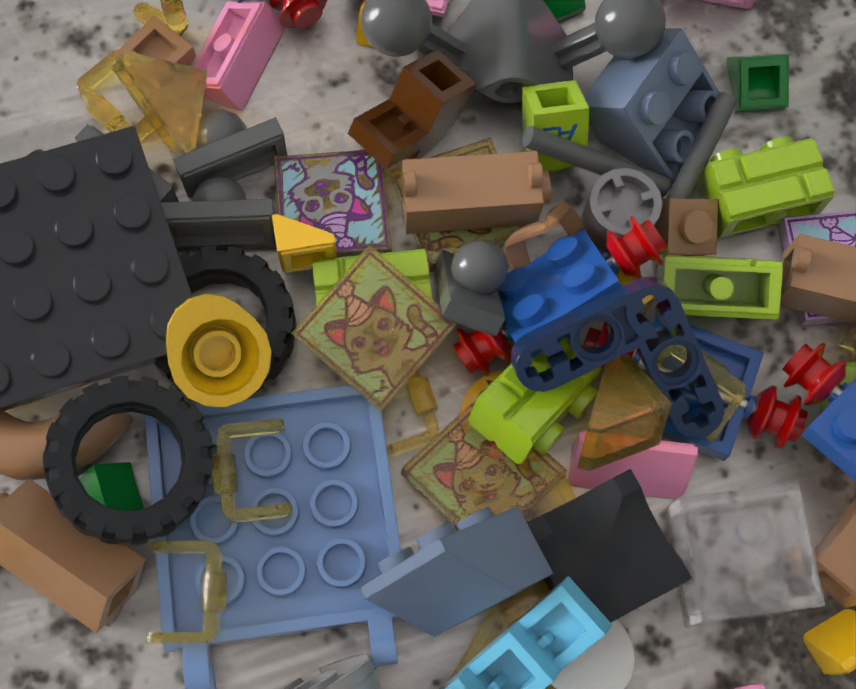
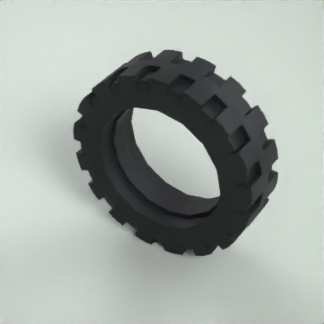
M206 246L200 248L201 253L190 256L189 252L181 254L179 258L191 294L211 284L231 283L247 288L259 297L266 311L267 327L265 332L267 333L272 351L270 369L263 382L269 378L274 380L283 370L282 363L286 357L290 358L293 352V338L296 333V319L292 299L281 275L276 270L272 271L268 267L267 261L256 254L253 257H249L244 254L243 249L228 246L227 251L217 250L216 246ZM168 359L154 363L160 374L168 379L173 387L181 391L173 380ZM263 384L261 385V387H260L255 393H257L258 391H260L261 389L264 388V387H263Z
M117 376L111 378V383L99 386L98 382L87 386L82 389V395L75 400L70 398L59 410L60 416L55 423H51L47 432V443L45 451H43V468L50 495L58 511L78 531L87 536L90 534L93 537L100 538V541L108 544L117 545V542L137 545L147 543L149 539L159 536L161 538L170 534L184 520L186 521L193 514L202 500L209 483L213 468L211 450L213 445L209 429L206 430L202 422V414L194 404L190 406L184 400V394L172 386L169 389L159 386L158 380L141 377V381L128 380V376ZM135 412L152 416L170 429L180 447L182 466L178 481L166 497L148 508L123 511L105 507L88 495L77 475L76 456L82 438L95 423L113 414Z

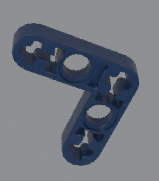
M643 277L617 288L526 333L516 341L512 348L510 359L517 378L523 386L532 391L539 392L555 389L637 349L666 415L680 433L687 437L700 438L715 431L723 421L725 412L723 400L682 305L675 293L657 278ZM652 295L659 302L655 306V310L660 322L667 329L656 332L652 323L642 313H639L644 309L643 298ZM593 320H604L609 323V338L603 345L593 349L580 345L579 334L584 325ZM564 335L566 336L567 343L576 354V357L570 360L558 341V338ZM674 344L685 346L687 351L686 361L679 369L672 372H663L658 369L657 360L663 349ZM541 349L546 356H550L547 359L549 368L538 373L534 366H530L533 363L530 354ZM689 385L690 390L701 402L699 405L701 414L694 418L687 414L689 405L684 394L679 390V388Z

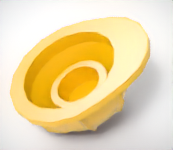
M203 294L189 298L174 311L167 324L166 348L168 364L175 384L187 398L204 406L228 407L245 401L261 387L270 369L272 353L267 333L256 319L236 302L222 295Z

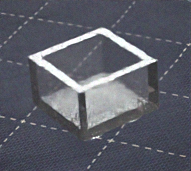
M799 483L679 497L663 510L669 543L680 556L693 578L678 586L685 628L797 614L825 606Z

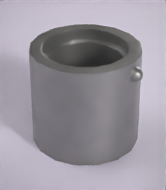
M630 168L613 169L599 177L592 186L581 220L585 226L586 233L601 255L607 252L609 257H612L606 247L607 232L610 230L619 236L625 235L631 231V216L636 219L639 225L649 219L655 227L663 205L660 190L651 178L640 171Z

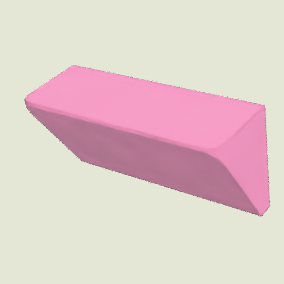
M228 1L225 4L182 86L187 91L232 109L242 110L245 107L285 28L267 3Z
M583 430L571 445L568 481L573 487L593 489L631 469L642 488L644 496L677 500L682 498L686 491L698 456V447H695V444Z

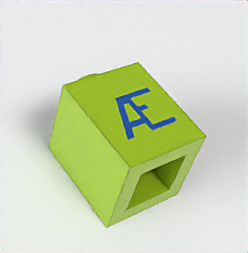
M576 80L522 87V137L527 127L533 126L588 147L589 106ZM538 153V160L542 164L543 171L557 172L568 167H575Z

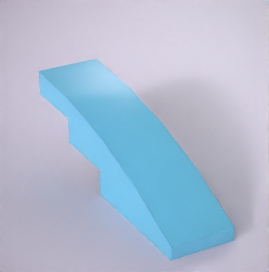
M568 576L439 689H545L554 682L562 669L605 636L612 624Z

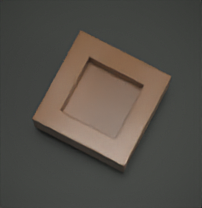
M153 16L117 50L121 62L158 92H161L196 58L194 47L156 16Z
M662 198L663 205L658 219L657 231L668 249L660 254L716 255L719 199Z

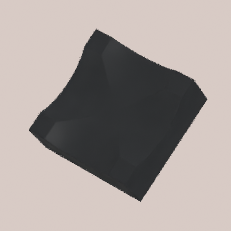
M631 469L527 522L553 572L552 575L544 579L549 590L554 589L569 576L610 623L693 579L684 562L660 529L648 506L642 488Z

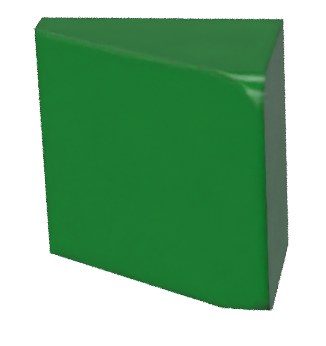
M789 54L727 57V69L732 95L738 99L735 111L789 108Z

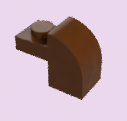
M437 49L404 66L390 99L355 117L348 135L385 169L392 167L405 158L421 159L440 142L457 121L477 83Z

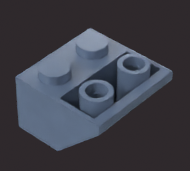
M665 28L659 44L645 56L636 59H622L613 56L584 98L589 106V125L602 144L637 166L669 177L671 184H673L719 90L683 29Z
M490 506L460 520L457 523L459 528L457 532L452 523L449 522L422 535L416 540L419 544V552L414 554L411 547H408L382 560L377 564L382 574L360 587L366 600L435 637L547 578L553 572L519 507L517 506L494 516Z

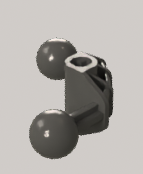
M367 0L362 10L361 25L365 38L378 52L387 56L401 57L412 54L417 50L427 55L438 49L477 83L473 91L483 93L499 102L516 103L522 101V87L573 80V66L606 51L622 59H636L645 56L655 49L661 41L665 31L666 17L659 0H603L597 10L595 23L567 36L544 0H472L449 30L445 32L432 24V14L426 0Z

